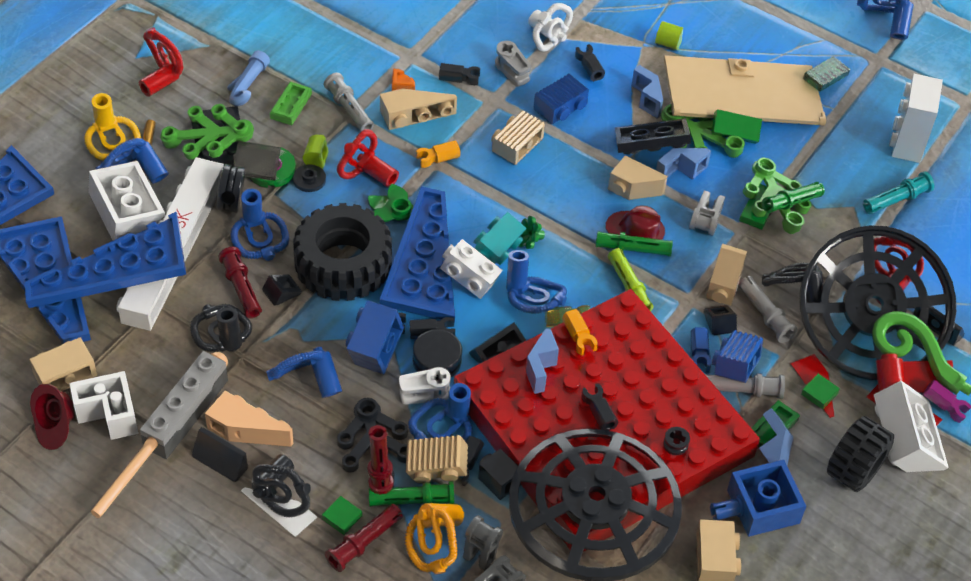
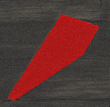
M815 354L790 363L806 385L818 373L829 380L828 371ZM831 401L824 408L830 418L834 417L833 402Z

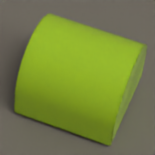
M662 21L657 31L655 43L678 50L682 42L683 27Z
M316 134L309 138L303 155V162L306 165H316L322 169L324 168L329 153L324 135Z

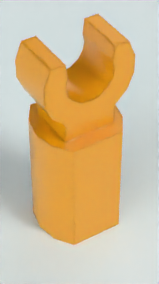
M456 140L435 145L431 149L419 148L416 150V158H422L420 162L421 168L429 167L433 162L437 164L460 157V147Z
M577 309L565 312L562 320L573 341L577 342L576 350L578 354L584 355V345H589L593 351H596L597 340L593 335H590L580 312Z

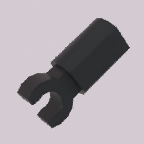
M588 44L586 52H582L579 47H576L575 57L582 61V65L593 82L603 79L605 70L596 55L593 54V47Z
M441 63L439 80L457 83L464 81L470 85H478L480 77L479 67L464 68L462 65Z
M445 317L441 321L425 319L410 320L409 322L410 339H417L422 333L436 329L445 330L455 335L454 328H446L454 327L453 317Z
M595 384V395L589 394L587 389L583 388L582 400L590 405V410L599 427L608 431L615 429L619 422L607 399L603 398L602 386Z
M468 436L465 441L468 445L467 475L463 476L461 480L462 486L468 484L469 470L473 469L484 446L482 440L473 436Z

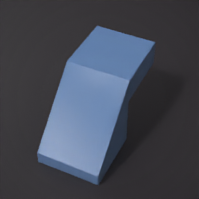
M639 65L634 69L631 86L641 92L639 108L658 119L661 116L663 105L659 77Z
M673 148L658 160L656 171L669 177L676 170H679L693 180L708 167L711 150L708 148Z
M550 328L544 330L527 357L526 374L534 394L545 392L547 375L544 368L557 365L559 348Z
M771 408L763 416L777 436L759 449L769 463L785 460L786 465H788L793 436L780 417Z

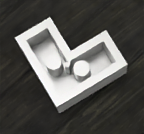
M125 371L69 383L78 424L106 418L111 440L138 434Z

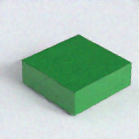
M818 373L802 389L801 395L823 410L838 395L840 388Z
M340 496L322 514V520L345 535L362 517V510Z

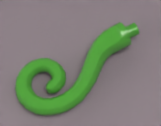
M899 311L884 314L876 320L872 330L873 341L881 353L897 354V358L911 351L913 348V338L905 329H900L897 332V337L901 341V345L897 347L889 344L885 337L888 328L891 326H904L914 332L920 339L930 368L937 381L955 395L959 391L968 396L970 395L971 385L965 382L967 376L947 363L935 336L922 320L909 313Z

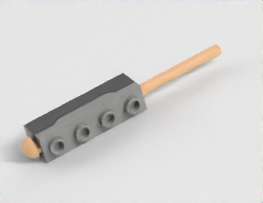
M202 351L141 427L140 433L143 447L91 510L93 516L100 518L152 452L166 460L228 382L226 368L228 360L223 353L214 352L209 354Z

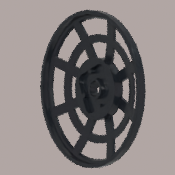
M869 225L857 227L842 232L829 240L816 252L809 262L802 278L799 293L802 322L808 337L816 349L840 370L868 380H878L877 373L860 371L838 360L845 349L859 356L876 358V361L881 359L883 353L878 350L874 341V351L862 349L851 343L858 332L872 336L873 339L872 330L878 318L893 311L906 312L908 308L920 307L919 319L927 324L929 306L945 305V320L937 340L942 351L951 336L957 312L953 281L939 256L926 243L914 235L887 226ZM863 236V252L847 257L837 266L826 256L832 248L840 243ZM874 236L898 240L909 245L914 250L905 261L888 253L874 251ZM922 256L936 272L944 294L928 296L923 281L913 269ZM875 260L890 263L898 269L891 277L875 273ZM864 261L865 275L857 278L854 282L842 272L851 264ZM819 263L829 273L822 288L821 303H807L806 294L809 280ZM906 275L915 285L919 297L906 298L903 289L899 285ZM834 280L846 289L843 302L829 303L830 289ZM875 298L880 301V311L870 309L869 299ZM822 313L827 329L837 341L830 352L822 346L814 334L808 314ZM830 313H844L850 326L843 335L835 327ZM893 325L888 328L886 334L893 330L898 332L900 329H905L912 336L913 344L924 350L920 339L910 329L900 325ZM925 355L919 361H928V358Z
M604 429L571 430L542 441L520 462L514 473L509 493L511 522L525 548L538 561L550 569L565 576L584 581L622 580L652 567L672 546L678 533L682 515L679 487L671 470L664 461L649 447L636 439ZM600 437L611 439L609 447L603 445L573 447L568 439ZM622 443L632 446L645 454L659 468L646 470L635 458L620 451ZM557 444L561 449L562 453L550 460L541 473L525 471L529 462L545 448ZM590 452L604 453L605 457L602 464L586 465L579 454ZM616 458H620L630 464L638 473L624 477L613 468ZM566 459L575 468L567 478L550 475L555 467ZM667 478L671 486L674 504L672 518L656 510L657 493L653 483L654 480ZM520 482L537 484L536 503L539 514L525 522L521 516L518 502ZM645 483L648 492V506L632 500L630 487ZM546 485L562 489L561 503L550 508L547 507L545 500ZM599 492L604 496V499L596 501L591 499L589 494ZM628 511L643 516L644 518L639 525L626 534L621 521L626 517ZM566 513L575 523L579 524L576 535L559 525L555 518ZM652 521L667 528L668 531L660 543L647 555L638 559L631 543L645 533ZM546 524L556 536L572 545L568 560H563L546 550L534 539L530 532ZM610 528L615 539L610 540L587 539L590 529ZM620 548L627 563L608 568L579 565L584 549L605 551Z

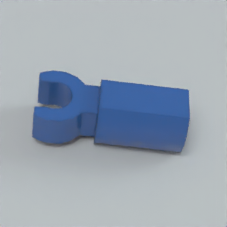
M695 327L691 330L692 360L696 365L698 363L704 364L706 372H709L712 359L709 356L708 329Z

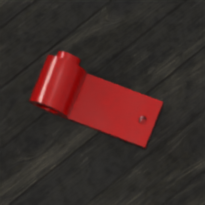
M883 354L881 359L876 361L878 392L899 381H903L918 393H924L927 386L933 380L937 381L928 361H903L902 358H897V354ZM946 360L953 367V360Z

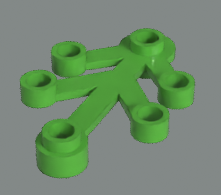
M223 104L214 105L211 112L214 119L222 120L228 125L225 127H219L207 118L200 106H192L188 110V116L192 122H197L203 128L178 130L172 126H167L162 130L160 138L163 145L169 149L179 146L182 140L202 138L196 143L184 145L182 150L185 157L189 160L195 159L202 150L207 148L209 155L216 158L235 141L240 143L249 141L253 136L254 127L249 120H236L227 113ZM226 136L220 142L215 141L219 137Z
M671 104L662 110V121L686 118L695 148H707L704 145L703 137L723 147L729 157L736 158L743 153L745 142L741 137L730 136L726 139L722 136L711 134L713 125L711 118L673 116ZM697 118L699 122H693L689 119Z
M762 157L754 162L752 171L755 175L751 182L746 183L743 194L750 199L756 198L759 192V185L764 180L767 189L760 200H757L752 207L754 215L763 217L767 213L762 207L764 198L774 196L782 190L790 191L802 187V185L798 181L791 180L776 172V164L771 159ZM776 182L786 186V188L784 189L783 187L777 185ZM809 200L795 204L794 208L797 212L790 209H779L784 218L782 225L785 232L794 234L800 231L804 224V218L801 214H807L812 205Z

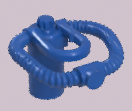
M857 0V6H860L864 11L878 10L894 13L890 37L900 40L908 38L914 6L909 0H873L877 5L868 4V0Z
M142 138L130 139L116 146L108 154L107 158L96 167V169H101L137 160L152 184L160 182L169 174L150 143Z
M247 189L241 196L243 217L231 228V241L234 247L240 249L242 257L247 259L263 258L266 261L274 259L275 253L282 251L289 244L288 228L277 214L265 213L262 210V196L258 190ZM266 219L273 220L280 228L282 241L276 246H269L273 240V233ZM262 224L263 232L267 233L268 238L264 242H256L253 239V232H251L250 228ZM242 226L245 227L249 243L255 248L263 249H260L258 252L245 250L238 240L239 229Z
M522 250L511 251L508 255L506 283L510 304L520 311L532 314L545 313L559 305L564 306L567 299V288L544 278L528 277L529 254ZM530 284L541 285L558 292L549 302L550 293L547 290L531 286ZM530 291L533 292V295L536 293L541 294L544 298L533 299L523 293ZM517 299H520V300H522V301H524V302H527V303H529V304H532V305H542V306H538V307H537V306H529V305L527 306V305H525V304L519 302Z
M322 347L314 348L311 352L295 354V356L293 355L285 359L274 368L266 371L268 379L271 381L281 378L284 374L291 372V370L311 365L322 398L342 392L329 351H323Z
M456 383L449 390L448 400L437 398L422 404L408 421V428L414 439H429L422 431H419L416 423L427 410L434 406H444L445 409L428 421L427 432L430 437H450L461 425H464L465 428L462 436L464 441H466L468 436H472L473 428L468 416L471 399L470 388L463 383ZM446 415L455 423L444 434H437L432 429L433 424L437 421L441 422L442 418Z

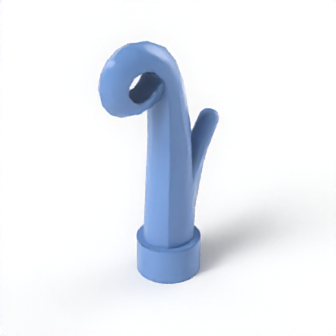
M259 50L255 51L249 58V64L245 70L227 86V89L232 91L229 99L230 104L242 106L249 101L251 92L247 90L248 87L270 63L266 53Z

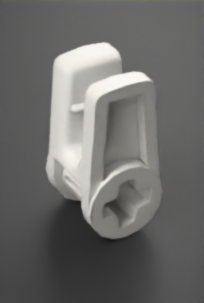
M436 367L430 370L401 375L399 377L402 404L425 403L437 398L447 400L451 388L449 385L450 373L442 367Z

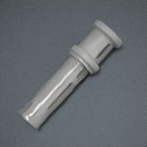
M336 72L329 75L324 81V87L334 95V101L345 108L349 116L360 128V131L364 129L372 130L374 128L373 121L370 120L354 98L353 89L345 84L342 74ZM353 108L356 109V111L359 113L360 116H357V114L354 112Z
M752 276L744 277L739 282V288L742 289L763 315L764 324L775 332L778 342L785 343L791 340L797 334L798 328L787 320L785 312L780 308H776Z
M757 373L754 377H749L746 383L717 375H706L719 391L753 393V396L759 398L761 395L778 396L779 399L784 398L785 375L767 377Z

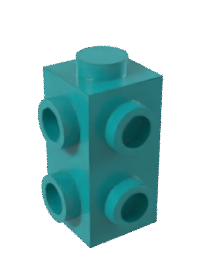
M507 212L501 219L497 216L487 228L490 231L488 233L482 231L474 240L476 244L474 249L494 264L498 263L501 265L508 258L509 253L507 251L510 248L514 251L524 239L521 235L527 228Z

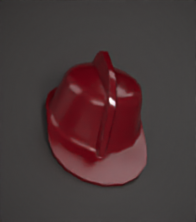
M641 205L634 207L630 211L613 213L606 221V230L612 234L624 232L628 236L660 240L665 235V227L660 221V215L648 206Z
M41 384L34 389L30 399L38 442L42 447L48 450H56L67 439L69 423L74 416L75 408L71 397L67 393L59 391L53 385Z

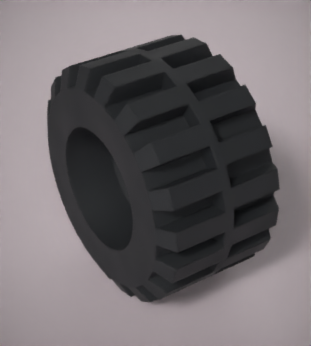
M867 416L859 418L851 425L836 446L828 462L827 474L854 492L862 490L873 479L887 458L894 443V434Z

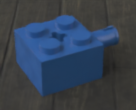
M785 460L732 472L727 488L731 499L710 504L713 520L719 521L738 516L748 537L800 524L806 509V504Z

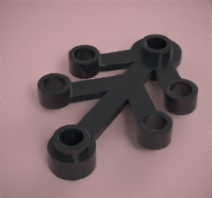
M372 398L359 400L354 407L355 418L345 431H341L338 434L337 444L341 449H350L354 445L355 434L364 424L366 433L353 450L342 458L343 469L349 473L358 470L360 458L370 447L369 429L376 426V423L391 430L393 438L387 436V447L390 451L397 454V459L400 462L406 463L407 455H402L401 453L407 452V444H402L396 440H404L407 437V424L402 421L397 422L381 413V407L376 400ZM397 429H402V430H404V431L401 432V433H398V432H396L395 430H397ZM344 438L350 439L348 442L341 441ZM348 461L355 462L353 465L346 464ZM393 471L391 476L393 477V481L395 482V474Z

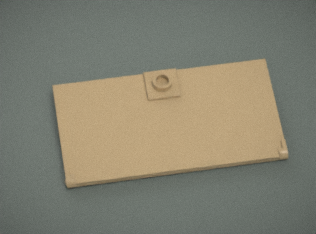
M664 56L673 116L714 118V112L719 109L759 118L764 122L822 126L826 124L825 112H823L814 71L812 70L813 67L810 65L753 62L746 59L732 58L724 60Z

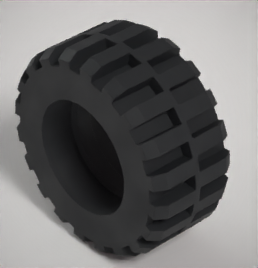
M339 203V206L326 205L322 210L319 208L311 213V217L307 215L295 231V237L293 238L295 271L298 273L301 283L305 284L306 288L314 293L316 291L318 296L325 299L326 297H331L333 301H340V299L352 301L358 296L360 298L368 296L369 291H376L380 288V283L383 284L386 281L392 266V238L390 237L388 226L384 224V220L378 215L374 216V212L370 209H361V206L356 204L347 206L346 203ZM338 245H350L363 251L361 254L348 259H336L323 253L325 250Z

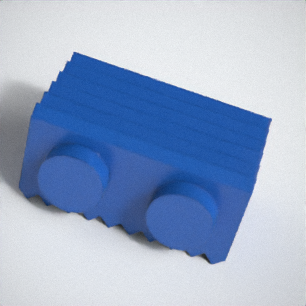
M568 73L563 78L561 77L560 80L536 92L534 110L538 114L540 113L544 119H547L550 124H554L559 120L563 121L576 109L581 110L586 106L589 89Z
M736 330L731 333L729 338L724 337L720 350L715 351L712 359V365L715 366V375L746 383L761 358L763 338H758L757 335H748L746 332L743 334L741 331L737 332Z

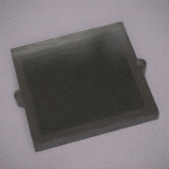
M238 141L236 154L233 155L234 166L237 168L239 166L245 167L246 177L276 181L277 169L281 166V161H279L281 147Z

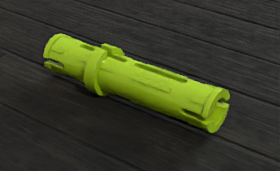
M617 248L609 252L608 259L626 289L625 291L632 289L647 308L652 311L654 306L645 292L646 288L642 282H639L622 249Z

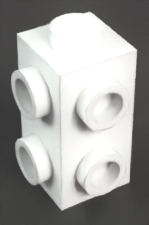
M461 240L455 247L452 244L448 247L442 256L445 261L440 269L480 299L494 285L503 271L464 240Z

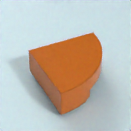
M393 68L392 91L398 89L415 90L414 79L404 74L403 70Z

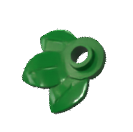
M391 184L387 196H368L369 205L374 210V216H380L384 222L393 219L403 221L410 218L413 205L408 200V193L400 186Z

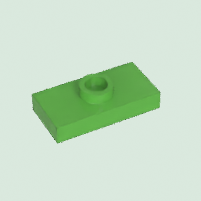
M289 82L271 110L270 119L292 126L312 95V88Z

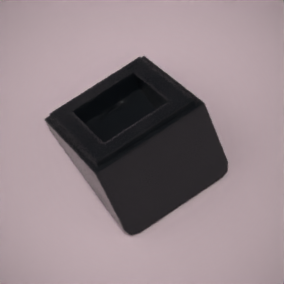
M289 274L269 275L262 288L274 306L282 304L302 293Z
M728 305L704 309V315L712 335L732 333L734 330L737 331V315Z

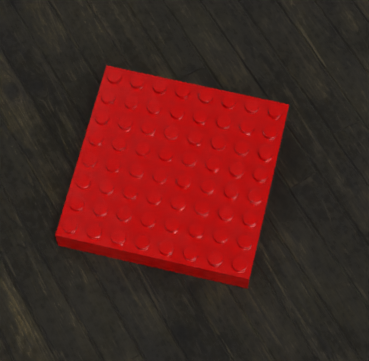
M632 289L581 313L590 335H593L597 340L596 351H593L589 345H584V355L578 354L576 350L577 342L573 341L564 322L551 328L559 348L557 365L544 368L547 375L545 392L534 394L526 374L527 357L542 333L454 376V384L463 383L471 390L470 418L494 450L501 449L518 466L534 447L552 436L571 430L601 429L590 410V405L582 400V389L586 388L589 394L595 395V384L602 386L603 398L607 399L619 422L615 429L609 431L636 439L654 451L671 470L678 484L681 497L755 457L760 441L758 435ZM671 427L684 428L690 435L688 449L682 455H672L663 446L665 433ZM580 437L568 439L573 447L584 445H603L609 447L611 439ZM674 438L673 443L679 444L680 439ZM622 443L620 451L635 458L646 470L659 468L645 454L632 446ZM557 444L545 448L529 462L525 471L541 473L550 460L562 453L561 449ZM590 452L579 454L586 465L602 464L605 457L604 453ZM616 458L613 468L624 477L638 473L630 464L620 458ZM566 459L557 465L550 475L567 478L575 468ZM667 478L653 481L657 493V511L673 502V494ZM521 482L522 487L537 505V484ZM645 483L630 487L632 500L648 506V492ZM545 486V500L548 508L562 502V489ZM599 492L589 494V497L593 500L600 501L604 499V496ZM628 511L621 524L625 529L644 517ZM566 513L555 518L559 525L576 535L579 524L575 523ZM610 528L590 529L587 539L606 540L613 536ZM564 541L571 551L572 545Z

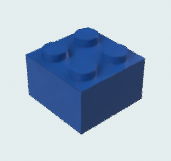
M367 300L364 308L361 307L357 313V325L354 332L351 331L348 334L346 347L355 365L384 375L404 325L397 310Z

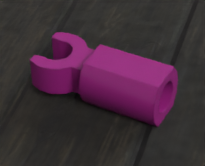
M935 380L927 386L922 394L942 410H947L952 419L959 423L966 418L960 410L966 413L971 409V405L968 402L958 400L955 394Z

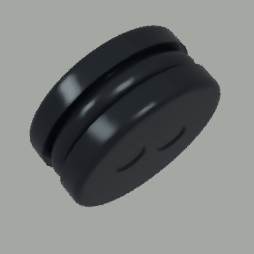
M230 164L224 165L217 196L216 207L218 210L225 209L229 211L231 209V212H238L245 181V167L239 166L237 168L236 166L232 167Z
M436 329L422 333L415 340L413 345V366L416 372L442 367L453 377L459 371L462 363V345L455 335L445 330Z

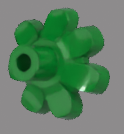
M528 216V219L524 218L521 222L527 229L521 235L524 240L519 246L533 249L535 242L544 239L545 232L541 230L542 226L536 222L535 217Z

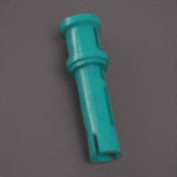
M923 171L913 179H904L899 186L865 199L863 201L864 209L868 214H873L905 199L913 200L923 192H932L935 187L933 178L928 172Z

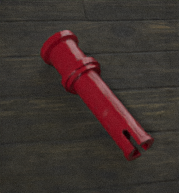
M237 247L225 248L218 255L219 262L226 269V278L235 287L246 317L255 318L262 313V309L247 278L248 268L241 261L240 249Z
M376 425L371 427L368 432L371 461L367 466L370 476L368 483L372 492L386 494L394 486L393 477L391 476L393 464L388 459L386 428Z
M390 504L359 531L344 536L343 542L338 546L325 551L328 563L336 571L342 572L348 562L364 554L365 547L403 518L401 510L395 504Z

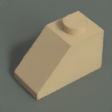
M625 155L610 173L608 190L628 200L662 196L665 193L668 176Z
M722 244L707 294L708 299L731 306L740 282L747 251Z

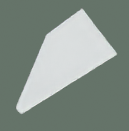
M245 487L241 490V492L295 537L317 518L309 509L304 514L292 518L278 515L266 503H263L261 498H256L253 495V489ZM292 499L288 503H276L286 509L297 508L301 505L299 501Z

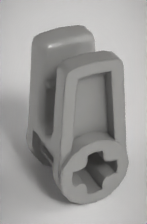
M501 41L498 43L496 48L498 56L495 59L496 68L517 87L528 83L530 76L527 73L530 72L531 65L517 48L516 44L511 41Z
M704 190L698 206L693 212L689 229L695 230V228L708 231V234L713 236L723 209L725 196H718L714 200L713 209H708L710 192Z

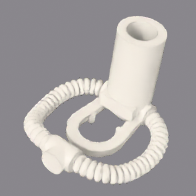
M555 3L548 8L547 12L536 10L531 14L528 24L534 28L533 40L539 51L546 52L553 46H556L558 42L566 40L567 35L565 33L568 31V26L573 19L571 7L566 4ZM557 10L564 11L566 13L565 21L563 22L559 17L551 19L552 13ZM539 33L549 39L547 44H542Z

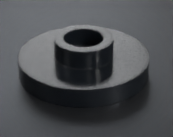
M303 165L296 169L293 175V183L301 191L315 192L325 185L326 174L319 166Z

